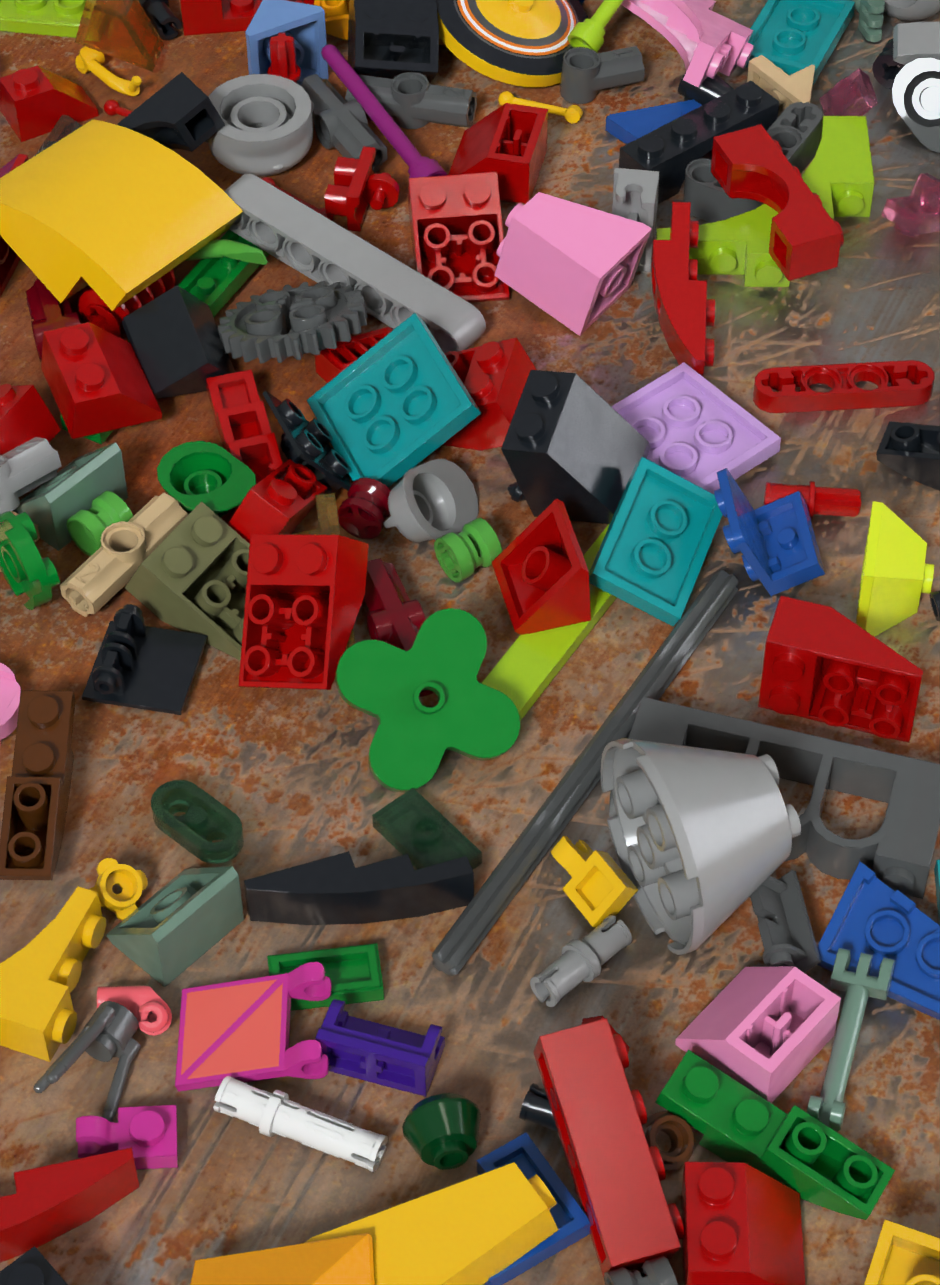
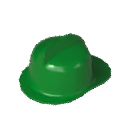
M193 441L178 445L162 457L157 467L159 483L170 496L178 501L179 505L188 515L202 501L221 518L228 513V510L239 506L250 488L256 485V475L247 465L231 455L226 449L211 442Z

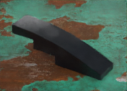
M348 851L244 880L247 912L250 921L298 925L366 924L420 917L468 906L474 898V872L467 856L414 870L408 853L355 868Z

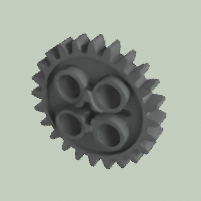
M321 281L314 286H308L307 282H303L297 288H292L288 284L281 291L268 289L266 293L260 296L252 295L250 296L251 302L236 303L237 309L226 310V317L219 319L218 331L225 353H231L232 358L235 359L243 356L244 362L259 358L260 363H265L271 358H277V362L282 363L290 356H294L296 360H301L305 353L320 355V351L326 348L336 349L337 341H351L350 334L362 332L361 326L367 325L366 318H368L364 296H361L360 290L353 291L352 285L341 288L340 282L326 286L325 281Z

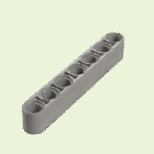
M244 174L224 191L243 210L229 230L317 283L325 281V285L329 286L340 282L341 288L352 285L353 291L360 290L361 296H364L367 313L391 328L395 329L412 314L416 313L425 322L444 353L468 349L485 332V319L474 305L253 174Z

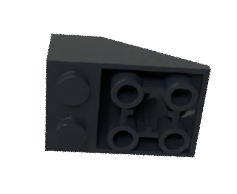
M349 0L348 63L355 72L360 75L394 79L401 73L417 72L427 77L430 84L438 73L439 26L436 0Z

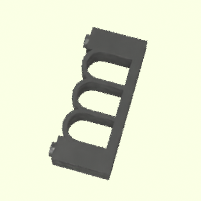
M642 697L629 739L744 753L757 757L768 754L776 764L779 778L814 786L810 803L805 812L799 816L801 835L792 838L791 853L785 861L797 859L806 852L810 862L822 873L837 879L851 880L859 862H862L875 872L879 880L894 891L899 890L904 895L923 899L940 829V764ZM828 789L888 803L884 822L880 829L870 837L862 839H845L833 834L824 826L821 820ZM612 790L610 792L609 818L616 816Z

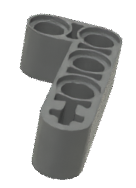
M809 102L790 104L767 130L771 138L779 142L783 154L791 165L796 166L800 173L804 171L815 157L821 137L822 110L817 105ZM711 159L694 160L685 169L683 202H691L690 214L708 222L722 221L754 210L764 204L751 199L729 198L711 173Z

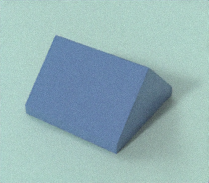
M262 0L245 32L249 75L267 74L268 68L271 66L270 38L278 36L279 32H285L286 36L293 37L295 41L296 64L301 70V76L297 84L301 85L304 78L317 74L321 79H329L328 63L321 54L322 48L327 45L325 10L321 6L287 0Z

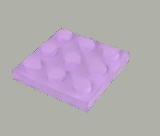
M685 362L611 406L649 442L648 460L714 494V490L720 488L717 477L718 471L727 468L734 480H736L780 451L781 438Z

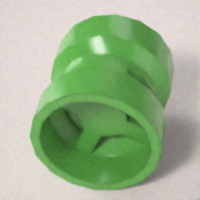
M105 491L92 500L91 508L88 511L81 509L67 519L66 525L75 544L85 554L91 556L101 547V534L105 528L113 523L128 522L133 517V514L118 495L111 491Z
M476 518L464 524L461 532L457 534L449 532L437 538L434 542V550L441 568L456 583L471 577L475 568L479 566L483 568L492 566V561L502 552L501 544L495 531L482 518Z

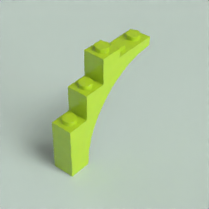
M823 116L818 150L815 158L802 174L803 181L812 193H816L819 196L823 208L832 220H834V217H870L874 175L866 116ZM763 204L754 210L726 220L699 225L698 248H689V259H698L697 274L744 275L745 287H789L790 281L787 280L769 254L772 218L779 213L770 206ZM670 228L656 229V240H670Z

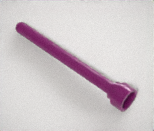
M332 44L325 45L321 51L322 57L408 165L409 178L446 176L447 173L437 160L426 156L422 157L336 46Z

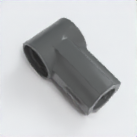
M637 46L597 53L585 47L569 49L563 57L560 83L561 96L571 103L586 104L596 98L597 91L644 81L645 68L641 52Z

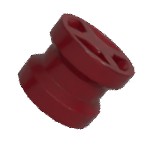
M359 478L355 480L347 492L348 499L342 502L336 512L340 526L347 533L357 538L373 539L377 537L384 527V518L390 515L388 496L391 490L385 484L375 479Z

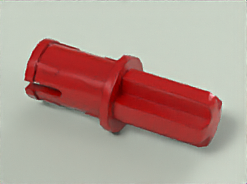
M279 32L278 36L271 37L269 41L271 66L268 68L267 74L282 76L297 83L301 76V70L296 64L294 38L286 36L285 32Z
M809 481V485H784L770 482L765 484L764 505L799 491L806 501L811 520L813 519V514L855 517L861 510V492L858 489L815 487L814 481Z

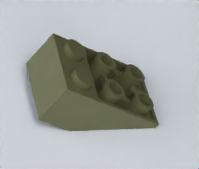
M201 501L140 564L125 586V589L161 621L183 632L207 635L206 644L241 660L250 544Z

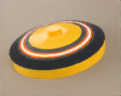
M436 0L439 37L445 46L459 60L475 71L494 80L522 87H547L561 83L564 54L569 49L574 48L569 43L567 37L578 22H583L588 18L578 0Z

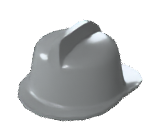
M434 459L411 468L404 474L403 480L390 491L388 508L391 516L383 524L385 528L397 527L399 532L412 542L436 540L449 532L457 534L462 531L464 524L477 518L479 512L478 497L474 485L465 471L454 462L446 459Z

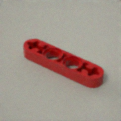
M914 360L773 367L764 369L756 375L753 401L760 410L768 413L917 406L926 403L931 398L935 373L926 363ZM860 381H869L876 384L878 388L863 390L855 384ZM817 383L825 384L831 387L832 390L825 393L816 392L809 388V386ZM796 387H800L799 391H795Z

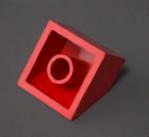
M90 322L43 332L41 369L72 439L162 419V411L130 342Z
M685 1162L681 1191V1217L684 1227V1238H682L684 1285H806L800 1193L746 1163Z

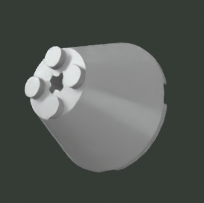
M629 738L611 741L603 750L600 770L601 788L603 792L612 790L616 816L607 818V822L622 871L638 889L633 896L654 934L666 932L674 941L668 944V949L677 955H684L695 951L790 856L792 838L801 835L799 816L791 804L785 805L777 786L779 784V774L776 764L768 754L757 757L751 754Z

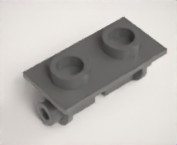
M791 870L779 879L769 876L749 896L759 922L757 924L765 950L762 954L763 961L769 967L795 966L805 973L819 964L821 959L797 873Z

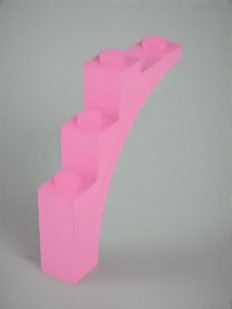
M624 0L621 4L646 21L673 45L684 61L686 73L683 80L696 87H699L707 77L714 79L717 72L730 76L737 66L744 69L754 49V45L748 43L753 30L712 11L716 3L714 0Z

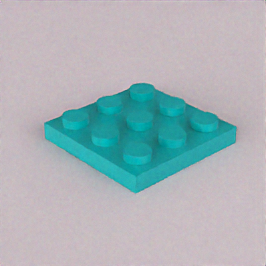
M416 313L412 314L307 399L317 420L331 434L333 438L331 444L335 451L350 466L351 472L348 474L354 482L359 478H371L378 480L387 487H390L409 469L415 467L481 414L478 406L427 325Z

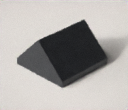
M178 285L125 316L122 320L127 338L132 345L156 399L207 391L206 378L235 373L230 357L224 351L218 327L209 305Z

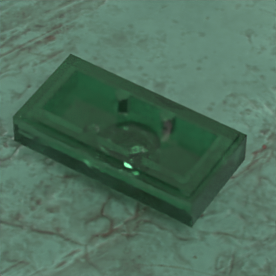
M411 788L372 815L373 827L402 855L408 853L412 865L417 869L467 856L472 870L482 864V852L414 788Z

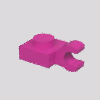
M176 1105L118 1107V1123L110 1122L99 1116L76 1118L78 1158L132 1147L136 1170L178 1168Z

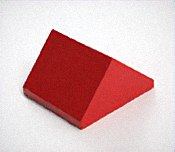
M556 498L492 561L514 631L520 635L591 621L589 570L564 502Z

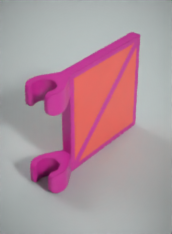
M309 962L285 974L182 989L175 1087L180 1092L220 1086L226 1076H231L242 1082L285 1076L304 1079L324 1078L329 1071V1058L326 1054H322V1046L319 1041L305 1040L289 1048L291 998L322 1001L328 999L331 995L332 982L329 977L325 976L323 965L319 962Z

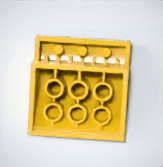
M94 119L0 178V236L60 303H63L89 285L111 311H114L202 249L210 241L226 232L243 212L216 183L173 150L129 128Z

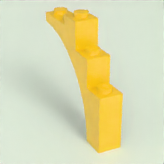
M78 886L55 919L24 948L0 963V1046L51 1062L61 1043L66 1044L71 1039L77 1024V1013L73 1009L70 992L74 990L79 981L82 962L89 949L98 947L106 929V918L102 916L98 892Z

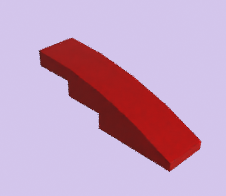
M252 369L206 378V388L223 448L254 472L257 484L281 466L283 462L275 433L271 432L263 400L260 401Z
M132 1147L14 1172L16 1194L0 1197V1263L22 1255L34 1246L38 1248L90 1221L139 1188Z

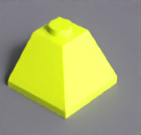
M872 502L855 623L874 637L918 612L921 593H931L934 564L925 563L927 543L883 502Z

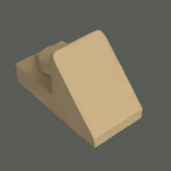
M760 55L749 60L747 82H754L779 101V117L790 104L796 102L811 103L815 65H810L788 75L766 57Z

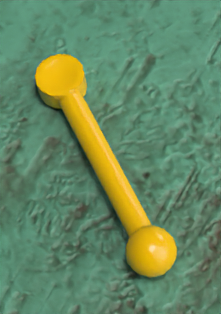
M509 91L502 92L498 98L501 106L505 103L545 108L548 109V113L564 116L571 124L577 123L583 115L582 109L577 105H570L568 108L517 98Z

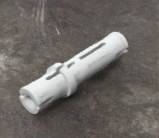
M226 1076L215 1096L214 1101L217 1102L213 1106L214 1111L259 1127V1132L263 1135L273 1137L275 1134H278L285 1138L293 1139L303 1145L355 1163V1165L366 1168L371 1172H375L378 1169L386 1151L385 1145L388 1142V1136L365 1130L318 1110L302 1106L297 1102L289 1100V1095L280 1090L270 1093L236 1080L231 1076Z

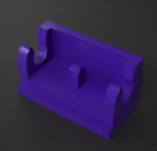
M333 999L321 1029L319 1028L315 1040L319 1041L322 1046V1054H326L329 1058V1071L426 1097L445 1047V1037L441 1036L443 1027L431 1024L426 1036L349 1016L347 1011H343L345 1001Z

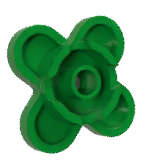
M448 608L430 615L422 624L412 648L408 651L379 640H363L350 646L339 660L335 680L340 696L354 709L373 716L378 720L379 725L368 751V763L374 778L383 787L391 791L407 793L425 786L436 773L444 752L447 750L455 751L474 760H493L505 754L515 743L519 735L520 716L513 701L504 693L486 686L477 680V674L487 650V637L483 626L477 618L464 610ZM423 690L434 692L438 696V704L430 708L423 706L419 700V694Z

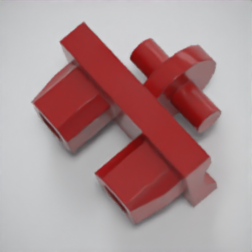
M363 146L359 159L338 156L334 168V185L328 184L325 192V213L347 217V227L351 231L361 232L369 204L374 210L390 208L397 203L400 195V187L390 174L386 172L375 174L372 170L376 156V148Z

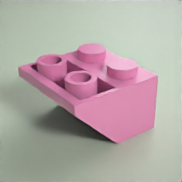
M795 966L745 967L676 1038L675 1045L686 1053L688 1050L695 1053L772 1104L835 1035L841 998Z

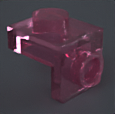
M860 68L848 77L840 80L830 91L819 98L824 116H863L878 104L870 77Z
M928 173L919 174L911 195L887 199L881 215L894 222V229L906 236L918 237L920 234L940 231V180Z

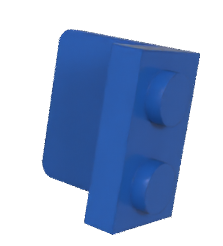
M725 468L717 472L720 488L714 490V495L721 513L725 518L728 517L729 521L728 525L723 526L724 536L734 554L742 553L744 567L753 582L760 580L770 596H773L825 574L807 504L799 491L754 510L729 470Z

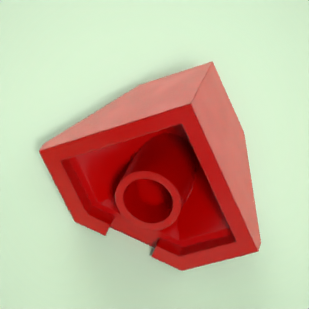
M38 65L18 70L13 74L0 78V112L21 142L99 116L97 107L82 86Z

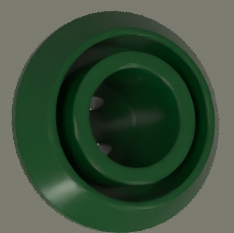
M454 1093L433 1095L421 1100L411 1108L402 1126L403 1135L426 1164L441 1170L455 1169L462 1166L477 1147L481 1113L474 1102L462 1095Z

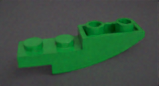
M690 1050L687 1051L655 1103L673 1115L684 1119L690 1126L704 1134L699 1145L723 1160L746 1163L800 1193L801 1199L841 1214L866 1220L895 1172L893 1168L796 1105H793L788 1114Z

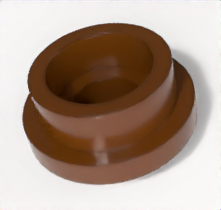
M669 1111L657 1112L647 1117V1123L643 1124L642 1128L648 1147L655 1145L658 1148L656 1144L658 1132L666 1133L671 1139L670 1150L663 1152L658 1148L665 1171L682 1167L692 1156L695 1145L694 1134L690 1125L684 1119L673 1115Z

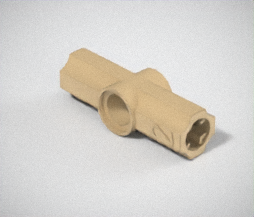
M162 493L160 496H154L128 522L121 521L111 524L101 534V547L60 584L62 597L67 600L74 611L84 617L97 613L117 592L127 585L140 564L188 516V513L182 509L178 501L172 496Z

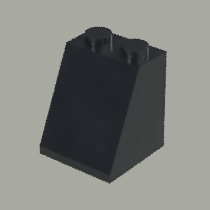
M530 370L501 450L534 517H538L557 498L564 502L571 521L610 524L632 471L641 457L647 459L650 444L576 373Z

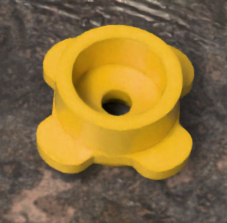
M106 858L98 863L96 867L98 877L94 887H91L89 890L98 892L100 906L115 912L116 917L123 921L137 909L135 903L140 898L142 891L146 889L148 880L145 873L141 870H135L126 864H118L113 858ZM117 884L121 887L120 894L113 892V885Z

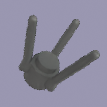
M111 1001L101 1003L78 1037L35 1083L34 1091L42 1093L50 1084L56 1083L84 1051L94 1059L102 1062H109L113 1057H118L119 1061L102 1116L108 1121L113 1122L131 1062L141 1048V1045L132 1038L139 1027L137 1018L130 1010L118 1003Z

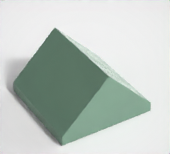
M114 442L74 459L58 471L56 477L41 484L19 501L20 505L13 511L18 514L22 512L27 513L32 522L38 525L40 538L56 550H61L72 541L66 525L67 519L81 509L88 511L91 508L92 500L105 491L115 493L123 501L128 498L121 449Z
M233 866L184 869L108 932L106 936L116 948L163 987H166L244 920L239 875Z

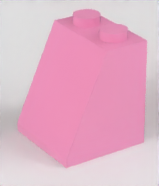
M538 192L525 205L518 203L509 213L505 225L508 227L507 235L500 243L496 252L500 258L494 276L571 331L581 336L631 287L652 228L641 222Z

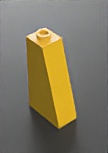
M513 1162L316 1235L304 1243L369 1233L373 1239L375 1285H483L490 1277L510 1266L559 1230L550 1213V1209L557 1205V1202L537 1174L527 1180L516 1163Z

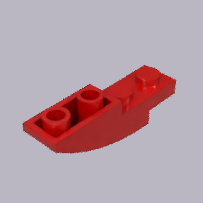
M672 202L670 240H653L651 279L654 304L660 327L678 364L680 365L685 362L703 376L704 367H713L714 339L706 338V327H714L715 299H707V281L697 280L698 259H689V248H698L699 221L690 220L691 202Z

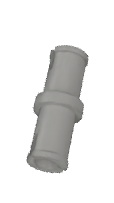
M609 915L583 939L571 940L562 948V956L541 973L536 974L530 979V986L535 996L542 1003L546 1000V1006L554 1007L560 1002V999L582 981L591 982L601 973V966L632 943V935L629 928L621 919L616 922V916Z

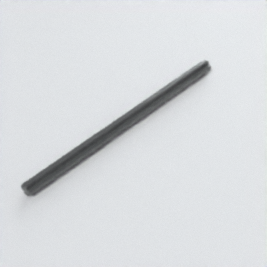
M719 570L712 576L433 951V965L437 970L443 971L448 976H454L460 972L601 779V758L605 746L611 741L629 738L642 697L659 700L736 595L739 580L734 574L729 575L726 571Z

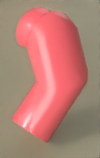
M103 986L97 989V1008L105 1001L115 1002L126 1007L137 1018L138 1028L148 1035H159L169 1028L172 1021L171 1009L150 986Z

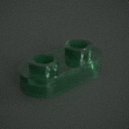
M174 780L164 783L153 793L151 809L155 825L200 860L212 864L224 863L235 858L242 850L244 836L240 818L194 783L185 780ZM177 812H185V814L181 816L173 815ZM214 840H223L220 842H212Z

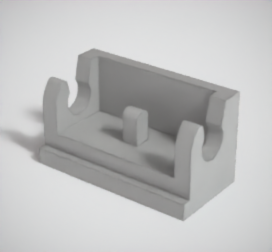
M615 168L612 214L644 223L652 228L638 265V271L651 272L653 240L656 238L659 171Z

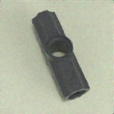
M417 72L401 73L394 79L358 74L389 115L394 117L396 124L402 128L417 129L427 125L429 122L470 128L473 124L477 106V94L473 90L429 84L427 77ZM347 89L345 101L356 100Z
M317 74L304 78L300 86L309 94L310 100L314 103L312 118L316 135L325 149L336 148L343 157L359 159L363 146L376 148V156L372 170L374 173L378 172L383 162L388 159L387 147L368 127L366 114L359 102L356 100L346 102L327 79H321Z

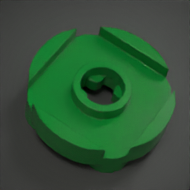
M6 511L0 514V569L16 596L23 593L28 595L30 599L24 606L29 610H33L52 600L51 588L60 584V579L52 561L48 557L41 558L34 543V540L38 538L37 532L28 514L22 512L15 516L11 511Z

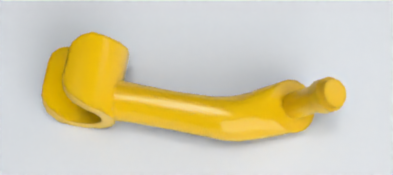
M91 43L80 49L79 55L75 59V65L82 74L90 71L108 87L124 95L134 97L140 94L139 86L142 83V79L139 76H133L131 81L114 75L102 66L105 62V57L98 44Z

